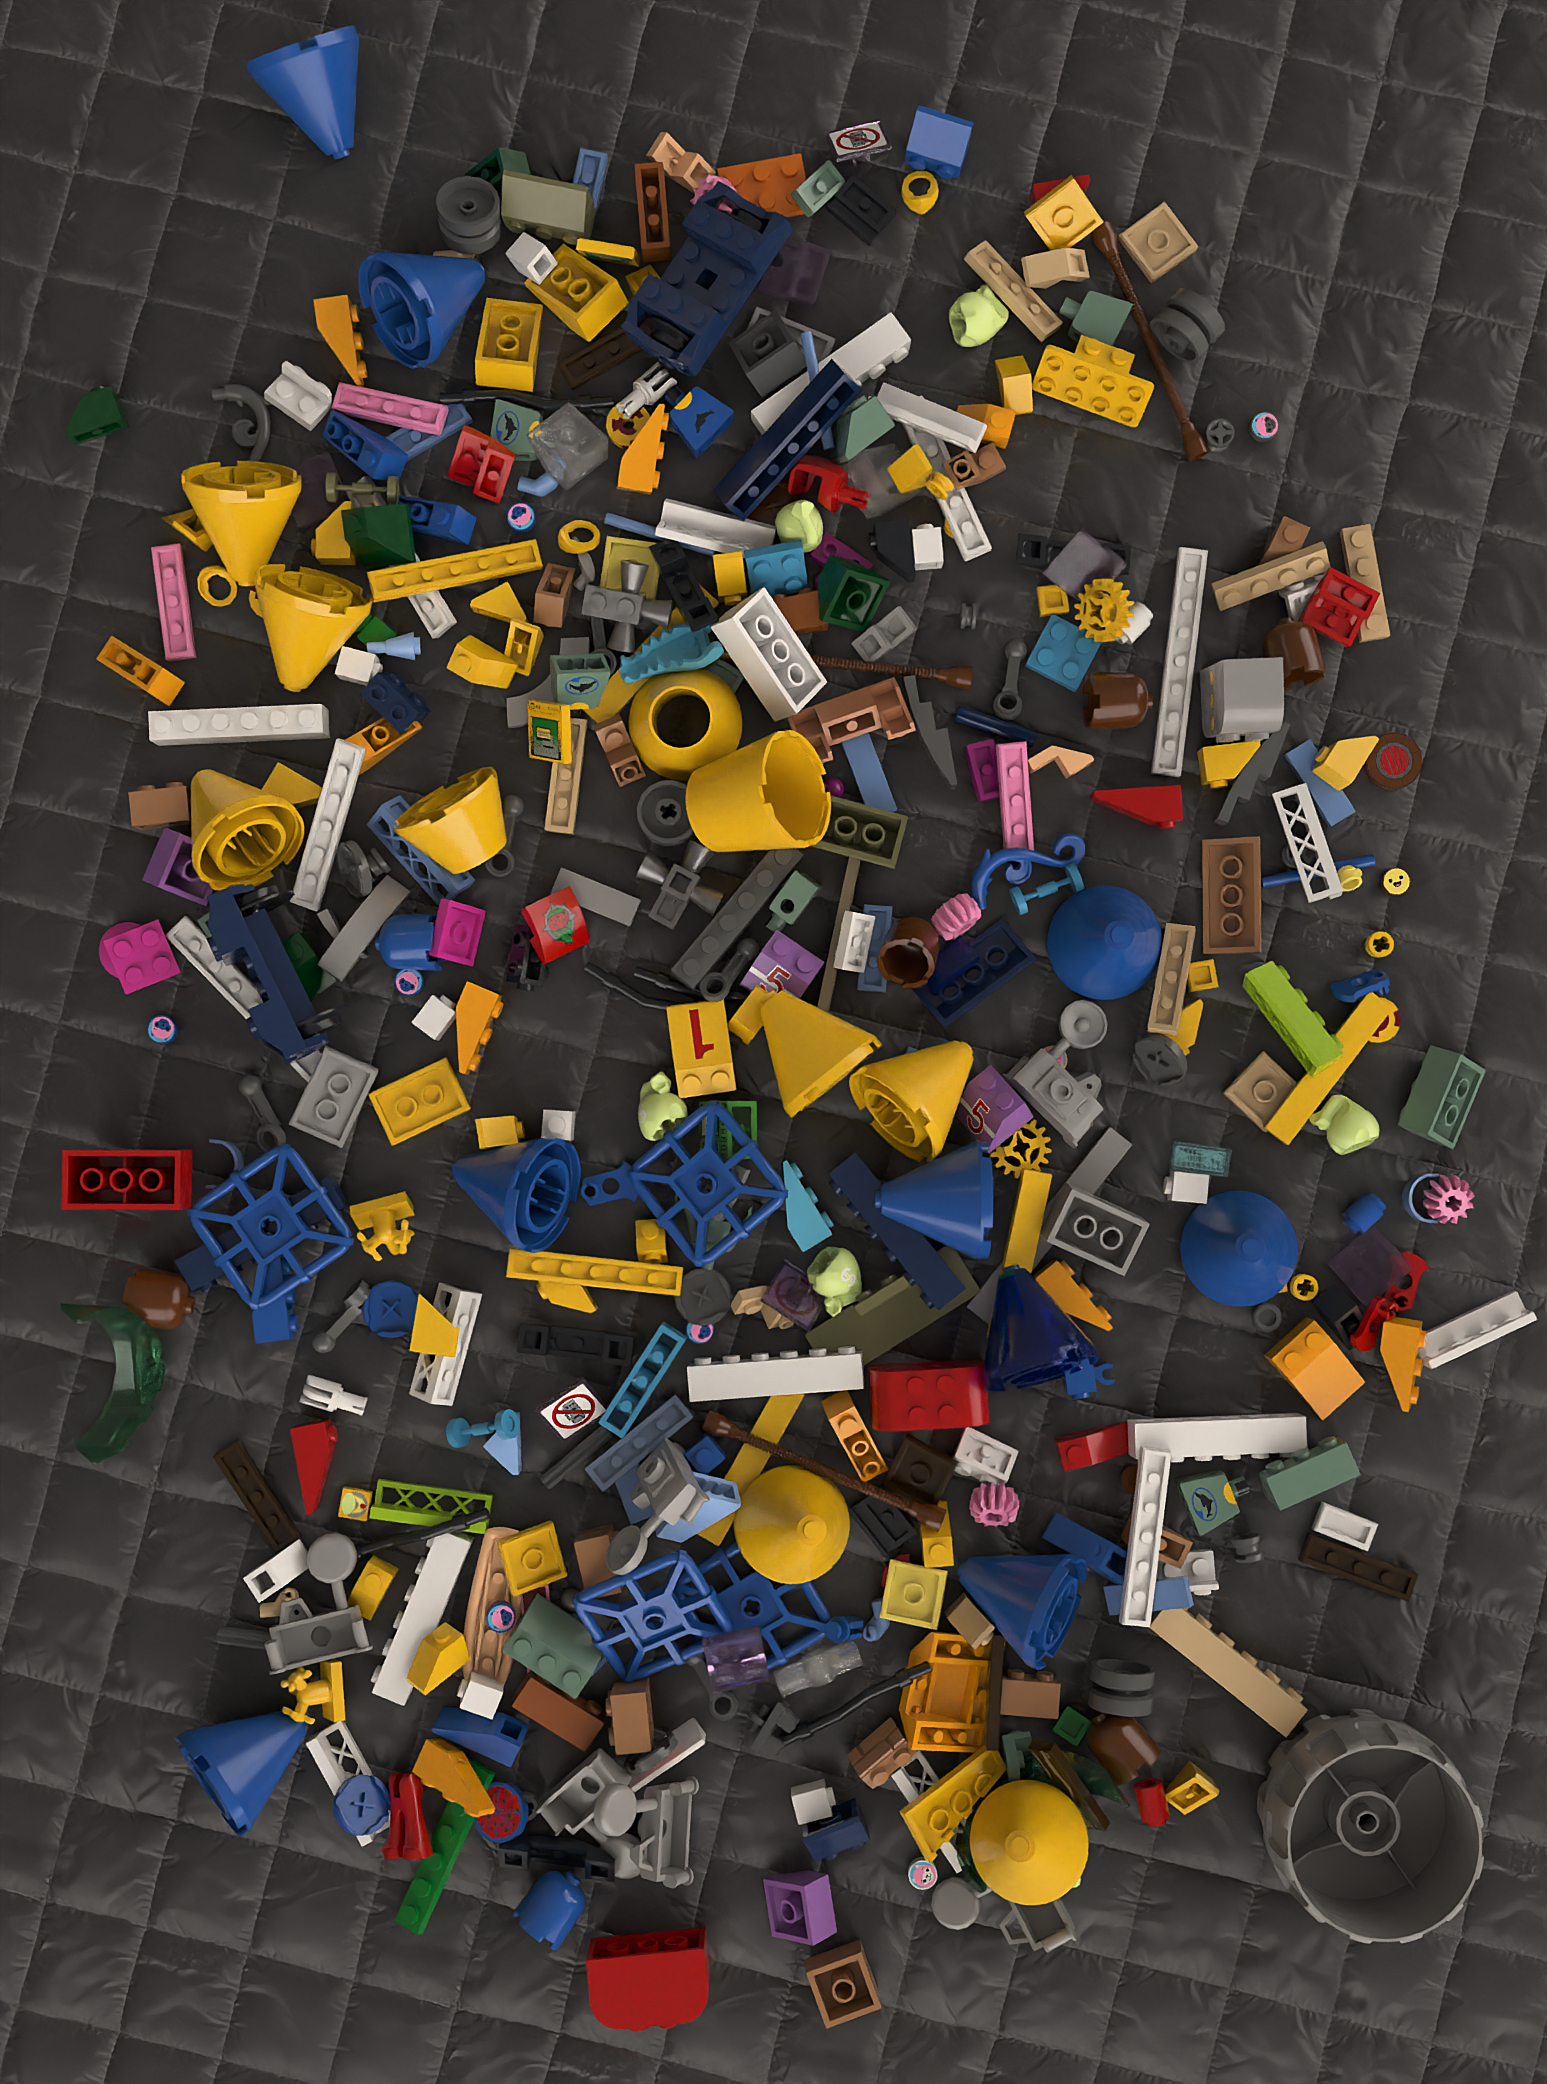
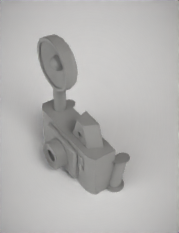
M1085 1000L1075 1001L1064 1008L1058 1023L1062 1039L1049 1052L1041 1048L1030 1058L1023 1056L1007 1074L1003 1073L1001 1075L1012 1088H1015L1063 1136L1064 1141L1072 1148H1077V1142L1093 1126V1120L1103 1110V1107L1096 1100L1102 1086L1101 1080L1090 1072L1073 1078L1057 1062V1059L1070 1046L1078 1049L1092 1048L1100 1043L1106 1035L1108 1025L1106 1015L1099 1006Z
M667 1438L659 1444L636 1470L640 1481L630 1495L631 1501L642 1511L651 1505L655 1513L641 1528L633 1525L625 1527L611 1541L606 1552L605 1564L614 1574L625 1575L638 1566L647 1549V1538L664 1520L672 1526L680 1519L693 1525V1519L703 1503L710 1500L708 1495L701 1490L685 1458L684 1448Z
M327 1533L318 1537L310 1545L307 1553V1566L317 1580L331 1583L336 1609L312 1615L302 1598L283 1602L281 1604L279 1624L269 1628L271 1640L264 1644L272 1669L269 1671L270 1675L373 1649V1646L369 1645L359 1604L352 1606L347 1604L342 1580L346 1579L354 1571L357 1563V1551L353 1542L346 1536L339 1533ZM295 1610L299 1611L298 1615L294 1613Z
M598 1748L550 1790L535 1812L537 1814L541 1813L555 1831V1836L564 1827L572 1835L583 1827L600 1844L599 1848L615 1858V1877L631 1879L640 1874V1867H637L630 1859V1849L640 1843V1841L628 1833L617 1837L604 1835L597 1829L595 1822L592 1820L595 1803L600 1792L612 1783H621L628 1786L632 1779L601 1748Z
M689 1776L682 1782L648 1786L644 1792V1799L637 1800L633 1790L625 1784L612 1783L607 1785L600 1792L595 1803L594 1822L597 1829L604 1835L620 1836L632 1826L636 1813L643 1812L637 1827L641 1842L630 1849V1859L637 1867H640L641 1877L654 1882L663 1881V1884L669 1888H675L680 1884L690 1885L693 1882L694 1875L691 1868L688 1867L692 1794H696L699 1789L696 1777Z
M954 1876L944 1879L936 1886L932 1894L931 1906L934 1916L942 1925L949 1929L960 1930L967 1928L977 1919L980 1913V1897L993 1890L984 1881L974 1886L970 1881L962 1877ZM1061 1898L1041 1905H1022L1009 1901L1012 1910L999 1924L1009 1945L1029 1942L1034 1951L1044 1947L1048 1953L1071 1939L1073 1941L1077 1940L1074 1923ZM1015 1924L1020 1926L1019 1930L1015 1929Z

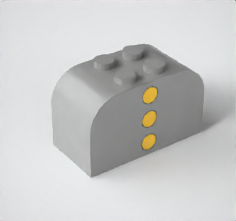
M1283 657L1221 660L1200 671L1202 728L1206 738L1216 737V743L1234 742L1235 740H1240V736H1245V742L1262 741V739H1269V734L1278 732L1281 729L1284 716Z

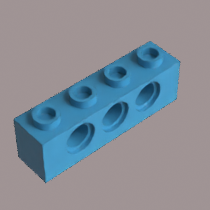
M663 1321L598 1423L623 1439L686 1341L687 1336Z

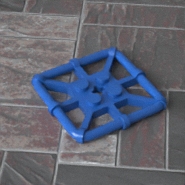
M710 1100L709 1103L699 1107L676 1128L666 1131L663 1134L664 1138L642 1155L633 1164L631 1170H628L627 1178H630L635 1191L657 1218L656 1223L659 1227L663 1226L685 1256L697 1267H704L705 1264L715 1261L741 1238L746 1239L750 1236L752 1229L782 1205L784 1199L788 1198L789 1191L786 1190L780 1176L759 1151L758 1143L748 1137L731 1113L716 1100ZM707 1117L704 1148L692 1157L681 1144L680 1138ZM717 1117L720 1118L742 1147L727 1162L715 1148ZM670 1147L684 1163L672 1175L643 1171ZM746 1156H749L773 1188L744 1185L732 1168ZM703 1176L706 1179L710 1178L712 1180L711 1191L709 1189H701L700 1186L703 1184L701 1178ZM643 1180L669 1184L681 1200L666 1212ZM741 1193L772 1197L771 1200L744 1222L739 1219L729 1206V1203ZM685 1207L688 1208L698 1221L695 1248L672 1220ZM721 1211L734 1230L706 1252L708 1221Z
M286 1143L270 1149L240 1171L234 1170L230 1173L228 1179L200 1197L192 1205V1208H188L187 1213L190 1216L193 1228L215 1260L213 1262L216 1267H221L242 1300L247 1305H250L251 1309L258 1311L260 1308L271 1305L301 1283L306 1284L311 1281V1276L341 1257L354 1243V1238L348 1225L327 1196L328 1190L325 1186L321 1187L299 1153L291 1148L290 1144ZM278 1159L272 1190L257 1199L247 1185L246 1180ZM288 1160L311 1191L310 1195L292 1206L282 1191ZM235 1187L239 1189L249 1206L234 1216L204 1210ZM317 1200L339 1235L309 1230L298 1212ZM203 1219L231 1224L242 1241L227 1252H224ZM266 1219H269L271 1222L276 1221L277 1226L275 1227L276 1233L274 1235L272 1232H264L263 1228L266 1227L264 1221ZM305 1238L337 1243L336 1246L305 1267L302 1266L291 1250L292 1247ZM248 1248L258 1263L253 1293L230 1261V1259ZM283 1254L295 1271V1274L263 1295L268 1264Z
M737 1542L725 1548L721 1546L715 1550V1554L696 1564L700 1572L704 1574L722 1563L733 1582L716 1592V1598L731 1621L734 1636L738 1641L731 1672L728 1670L716 1647L705 1652L718 1676L723 1682L727 1683V1687L734 1689L735 1686L746 1684L779 1664L783 1666L788 1663L789 1658L825 1637L824 1627L831 1617L811 1581L800 1583V1586L819 1619L789 1612L780 1595L799 1584L782 1583L774 1587L770 1579L764 1577L756 1570L740 1578L730 1561L731 1557L740 1553ZM686 1571L680 1574L673 1590L678 1601L687 1598L685 1594L692 1596L699 1592L695 1586L687 1584L692 1580ZM751 1599L753 1602H759L757 1613L753 1614L751 1610L747 1612L744 1610L747 1606V1600ZM694 1610L686 1613L690 1620L701 1622ZM786 1621L815 1628L814 1631L783 1649L779 1646L771 1630ZM718 1622L712 1624L715 1626H719ZM693 1635L695 1642H699L707 1638L698 1635ZM764 1636L774 1654L738 1674L745 1646Z
M678 1549L676 1552L665 1554L639 1565L630 1573L616 1575L592 1585L581 1592H577L572 1600L576 1613L592 1636V1643L597 1649L602 1651L615 1673L622 1678L623 1682L631 1683L632 1680L644 1678L677 1664V1666L685 1664L687 1659L731 1641L734 1636L731 1621L717 1600V1593L714 1587L708 1585L694 1560L684 1550ZM672 1565L663 1586L647 1593L643 1592L636 1581L637 1579ZM683 1568H685L699 1592L678 1601L673 1590ZM623 1585H627L634 1596L633 1599L621 1604L593 1599ZM707 1604L719 1626L692 1621L686 1613ZM591 1612L616 1617L622 1625L610 1631L602 1630ZM652 1616L659 1617L658 1621H654L653 1619H647ZM687 1634L707 1637L682 1649L674 1641ZM630 1637L636 1647L629 1663L624 1665L611 1644ZM664 1644L670 1653L639 1666L646 1651Z

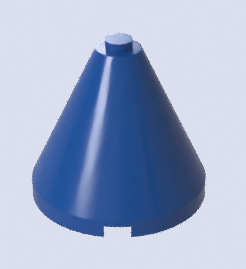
M355 25L314 36L312 39L285 46L247 62L246 66L250 76L326 156L333 155L334 160L350 155L349 148L354 147L359 35Z
M377 252L363 260L358 272V287L363 308L365 309L370 306L377 321L371 325L374 332L393 357L412 369L419 366L424 368L437 360L485 283V270L483 266L471 258Z
M1100 885L1081 890L1060 905L1054 913L1047 931L1046 949L1054 973L1067 988L1090 999L1113 1000L1135 992L1150 979L1160 960L1162 934L1154 912L1139 896L1121 887Z
M548 1136L462 1155L454 1162L452 1173L454 1180L514 1247L530 1253H537L548 1248L566 1227L570 1218L565 1217L564 1214L569 1200L577 1201L581 1167L578 1153L572 1144L566 1143L564 1139Z
M973 1141L881 1184L880 1190H875V1208H880L882 1215L972 1258L987 1259L990 1254L991 1240H983V1238H987L989 1228H993L991 1157H983L984 1150H989L988 1142Z
M1228 1191L1214 1195L1207 1199V1204L1201 1203L1193 1210L1182 1229L1180 1258L1185 1273L1196 1289L1209 1299L1220 1304L1245 1307L1267 1301L1284 1288L1291 1278L1297 1262V1237L1289 1218L1274 1202L1256 1193Z
M1074 1554L970 1557L968 1561H962L958 1569V1576H960L961 1585L1023 1662L1036 1670H1041L1046 1666V1663L1041 1661L1045 1655L1051 1658L1055 1656L1071 1627L1082 1598L1081 1595L1077 1594L1078 1581L1086 1582L1087 1563L1084 1559Z
M277 1711L185 1730L175 1737L176 1742H181L182 1745L178 1748L211 1802L214 1801L222 1812L221 1816L239 1837H242L254 1826L307 1733L305 1727L308 1723L305 1721L296 1722L290 1718V1715Z

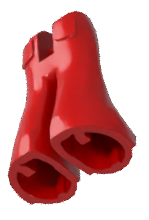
M392 1773L389 1776L390 1826L387 1840L382 1847L383 1858L386 1860L403 1857L405 1860L424 1859L434 1854L422 1809L423 1786L419 1776L414 1773Z

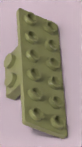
M945 1245L936 1252L966 1289L942 1309L938 1310L935 1306L929 1309L920 1297L923 1291L917 1283L911 1286L904 1275L899 1274L897 1276L895 1273H892L880 1281L882 1286L874 1291L870 1288L856 1296L857 1301L842 1310L835 1317L829 1318L807 1332L805 1337L813 1349L826 1348V1353L838 1352L839 1347L855 1346V1351L862 1350L864 1366L979 1294L980 1289L956 1250Z

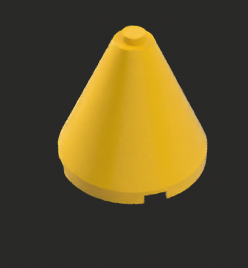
M237 461V466L221 467L220 462H211L187 468L181 474L182 489L229 575L240 586H254L257 569L268 564L301 492V475H298L297 478L296 470L286 466L256 461Z
M285 564L263 565L257 569L254 584L278 678L284 684L286 690L300 692L301 689H306L370 614L373 598L368 594L367 599L362 597V587L327 572L300 566L299 572H284Z
M211 769L201 770L195 774L191 781L192 864L203 882L209 883L211 888L217 891L244 884V886L253 884L256 887L274 877L271 871L282 861L286 865L292 861L304 838V822L298 811L289 801Z
M772 990L760 1000L763 1003L759 1008L783 1108L791 1118L796 1116L797 1112L803 1111L882 1046V1043L875 1035L782 990L778 993Z
M954 1040L861 1066L849 1079L851 1094L859 1110H862L865 1106L875 1118L870 1122V1125L891 1146L910 1159L920 1162L924 1157H928L926 1161L931 1162L942 1152L974 1061L972 1056L973 1050L967 1043Z
M784 1465L769 1469L757 1476L749 1484V1487L740 1499L742 1505L735 1511L734 1516L735 1539L746 1562L764 1577L785 1584L809 1582L829 1571L841 1557L846 1547L850 1530L847 1504L838 1487L830 1479L824 1477V1475L821 1476L817 1472H811L810 1469L807 1470V1468L804 1469L803 1466Z
M1038 1780L1013 1781L991 1792L977 1809L970 1831V1849L974 1865L983 1881L995 1893L1006 1900L1022 1905H1041L1052 1902L1066 1894L1077 1883L1085 1869L1089 1854L1088 1830L1085 1820L1072 1799L1053 1785Z

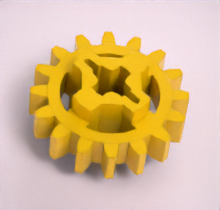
M1111 578L1094 579L1093 584L1084 585L1086 593H1078L1081 603L1075 604L1074 607L1080 610V614L1075 616V620L1082 621L1078 629L1087 630L1086 638H1094V642L1115 641V637H1122L1124 635L1122 628H1130L1131 625L1127 618L1134 617V613L1129 611V607L1134 604V601H1127L1126 597L1130 594V591L1121 590L1122 582H1114V579ZM1102 591H1106L1111 595L1109 596L1108 594H1103Z
M1032 1119L1029 1124L1026 1123L1021 1127L1031 1131L1035 1135L1034 1138H1027L1023 1135L1022 1130L1019 1129L1010 1136L1005 1146L1000 1144L995 1148V1151L989 1154V1157H997L998 1160L994 1164L996 1168L1004 1166V1175L1009 1174L1012 1170L1014 1178H1019L1022 1168L1041 1171L1038 1164L1040 1162L1048 1163V1160L1043 1156L1044 1153H1051L1052 1149L1045 1147V1143L1051 1139L1041 1135L1046 1130L1045 1127L1035 1128L1037 1120ZM1018 1139L1021 1143H1026L1027 1148L1022 1150V1156L1019 1152L1013 1151V1147L1017 1145L1016 1140ZM1038 1148L1037 1156L1031 1162L1029 1157L1033 1149ZM1004 1157H1014L1019 1167L1009 1164Z

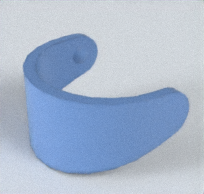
M209 1139L210 1143L223 1144L231 1151L235 1161L234 1170L240 1171L244 1168L242 1153L233 1143L225 1140ZM206 1185L205 1188L213 1189L218 1185Z
M1418 1174L1412 1177L1403 1188L1402 1204L1404 1209L1412 1218L1418 1221L1438 1223L1437 1219H1424L1417 1214L1412 1204V1194L1419 1181L1426 1177H1439V1174Z

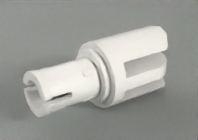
M659 362L633 383V391L616 404L620 414L623 411L626 412L623 414L624 418L629 419L644 404L652 406L677 384L674 377L666 381L669 376V372L666 369L658 372L661 368Z
M313 1375L307 1376V1384L304 1385L303 1395L299 1400L300 1403L330 1412L340 1408L362 1416L368 1397L345 1392L341 1387L342 1384Z

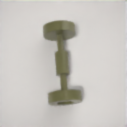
M327 472L326 498L328 502H337L339 490L352 491V494L373 495L374 492L387 493L388 505L398 504L399 478L398 476L389 475L387 487H376L373 483L352 482V485H339L338 473Z

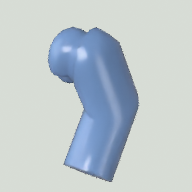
M548 469L536 480L521 476L518 490L539 497L546 496L556 489L559 484L560 475L556 470Z
M883 1598L871 1601L874 1616L862 1632L863 1637L867 1641L872 1642L880 1639L890 1625V1620L880 1618Z

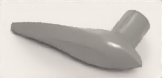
M572 537L573 540L580 542L577 537ZM588 552L577 554L582 574L573 584L580 591L588 583L593 582L595 578V568Z

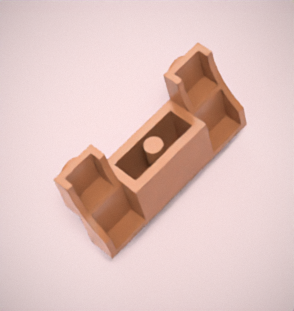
M894 677L802 709L797 714L787 717L790 730L798 732L809 741L817 752L822 764L834 760L829 746L883 728L888 740L916 731L914 721Z

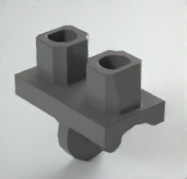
M782 1700L781 1703L777 1702L768 1718L766 1716L771 1708L766 1704H763L759 1712L754 1709L749 1711L748 1716L753 1720L749 1730L756 1734L760 1726H762L761 1731L751 1746L753 1751L756 1753L764 1751L774 1757L780 1754L786 1742L775 1736L774 1732L779 1726L788 1733H791L800 1720L789 1710L791 1704L785 1700Z

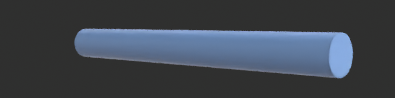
M809 331L801 333L800 336L811 382L820 371L812 332ZM831 426L821 436L824 451L835 448Z
M608 512L606 514L604 524L660 541L667 539L656 536V527ZM679 542L683 548L712 557L715 554L714 550Z

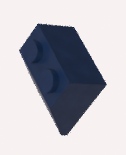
M856 1797L833 1806L831 1817L802 1824L804 1843L815 1861L821 1859L829 1861L837 1857L840 1851L848 1848L850 1850L858 1849L864 1846L867 1840H870L869 1830Z

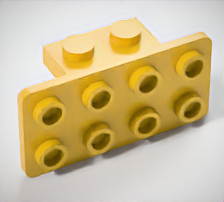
M1081 335L1075 353L1054 345L1046 346L1032 383V389L1127 426L1137 427L1154 390V384L1129 374L1135 354Z

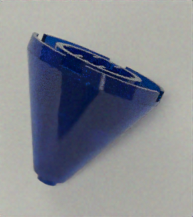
M1011 1265L1002 1269L1003 1273L998 1276L982 1371V1382L985 1391L1004 1392L1003 1384L1006 1386H1016L1017 1389L1036 1386L1063 1378L1068 1371H1070V1374L1083 1370L1081 1362L1086 1359L1089 1360L1090 1365L1095 1364L1099 1360L1096 1346L1026 1268H1020L1019 1265Z

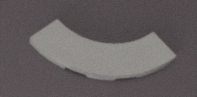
M589 637L561 638L559 655L590 653ZM550 675L534 690L521 696L506 698L508 728L528 725L527 700L537 699L555 702L551 691Z

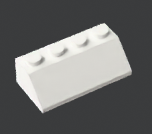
M765 587L728 610L719 618V622L711 626V629L774 722L797 714L827 683Z

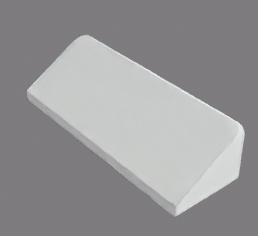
M695 1718L689 1719L672 1731L678 1740V1744L665 1759L647 1771L631 1776L632 1779L629 1787L633 1792H636L705 1744L706 1733Z

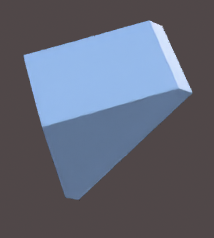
M515 1412L519 1420L518 1435L513 1439L503 1440L495 1432L483 1447L512 1475H519L522 1470L520 1412Z

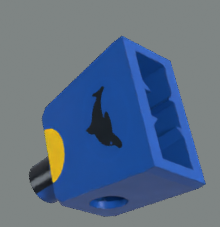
M674 386L665 395L664 399L674 407L669 413V422L697 459L735 421L734 411L697 386L687 395L677 386Z

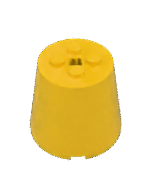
M787 730L774 732L696 769L688 780L685 796L688 819L695 835L705 847L714 852L806 848L817 844L827 831L831 814L830 792L825 793L821 776L826 774L817 752L806 738L798 732Z

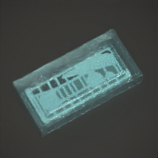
M1173 1141L1169 1169L1228 1178L1232 1149Z

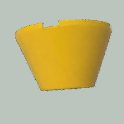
M703 668L652 676L635 695L628 718L630 739L640 759L657 774L677 781H688L696 769L736 751L743 727L740 705L734 692L719 676ZM690 695L697 697L707 704L710 712V724L705 736L696 744L684 748L672 747L664 743L657 728L658 715L662 707L669 700L677 696Z
M483 767L466 773L457 778L459 780L458 783L446 789L444 786H441L403 812L395 821L398 827L394 825L393 829L399 836L452 874L468 871L498 853L507 843L498 778L493 767Z

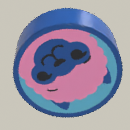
M518 502L508 509L507 521L515 532L526 533L535 526L536 515L529 504Z
M401 969L396 974L394 982L396 989L401 994L415 996L423 990L425 979L419 970Z
M155 1016L148 1023L147 1033L153 1042L168 1044L177 1037L178 1025L169 1016Z
M689 1321L687 1322L686 1335L693 1343H707L714 1335V1324L699 1326L691 1324Z
M497 1601L490 1605L486 1613V1621L491 1630L502 1633L510 1630L515 1624L516 1613L510 1603Z

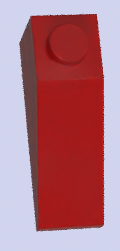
M1181 785L1097 790L1090 795L1091 801L1148 825L1158 824V829L1175 828V823L1183 820Z
M330 1418L298 1424L290 1429L306 1515L313 1514L319 1507L336 1447L335 1442H338L337 1428L335 1425H331Z
M1127 1421L1054 1437L1061 1468L1064 1471H1069L1127 1454Z

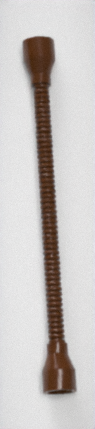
M1104 222L1090 232L1096 247L1105 255L1106 260L1110 262L1120 288L1124 292V298L1127 302L1133 304L1131 308L1133 318L1139 332H1141L1140 334L1148 349L1147 351L1151 355L1150 358L1154 362L1156 371L1160 375V381L1164 385L1163 387L1165 392H1167L1169 401L1173 405V411L1177 415L1178 422H1180L1184 451L1190 462L1207 455L1210 449L1205 438L1196 430L1194 423L1188 418L1189 415H1187L1186 409L1182 405V399L1178 395L1179 392L1175 388L1172 376L1169 375V369L1165 365L1166 362L1162 358L1163 356L1155 341L1156 339L1152 335L1153 332L1148 325L1143 309L1139 305L1140 303L1132 288L1133 286L1129 282L1130 279L1126 275L1123 263L1119 258L1117 235L1111 222Z
M723 646L724 653L720 656V660L734 663ZM810 654L817 667L818 665L824 668L825 666L826 668L834 669L837 667V669H852V671L855 669V671L859 670L860 672L863 670V672L870 671V673L877 672L878 674L881 672V674L888 673V675L892 673V675L895 674L896 676L898 674L899 676L915 675V678L916 676L922 679L932 678L934 680L935 678L938 682H945L955 688L969 690L971 688L973 667L957 665L949 668H933L932 670V668L928 669L927 667L917 668V666L910 667L909 665L906 667V665L899 666V664L892 665L890 663L888 665V663L881 664V662L874 663L873 661L870 663V661H855V659L852 661V659L848 660L847 658L837 659V657L830 658L829 656L826 658V656L819 657V655L815 657V655L812 656Z
M710 1410L702 1427V1431L714 1437L742 1440L746 1444H752L755 1448L759 1447L762 1451H769V1454H776V1457H783V1460H790V1463L793 1462L797 1466H803L804 1469H810L811 1472L814 1471V1473L817 1472V1474L824 1475L828 1479H834L835 1482H841L842 1485H848L849 1488H855L856 1491H862L863 1494H869L870 1497L879 1498L880 1501L883 1500L887 1504H893L896 1508L900 1507L903 1511L907 1510L909 1515L918 1519L925 1527L937 1532L942 1525L946 1509L934 1504L906 1501L905 1498H899L898 1495H892L891 1492H885L881 1488H875L874 1485H868L867 1482H861L858 1478L854 1479L851 1475L847 1476L844 1472H837V1469H830V1466H823V1463H816V1460L813 1461V1459L806 1458L802 1454H796L795 1451L792 1452V1450L789 1451V1449L782 1448L778 1444H772L771 1441H765L764 1438H758L757 1435L748 1434V1431H741L739 1426L733 1424L723 1414Z

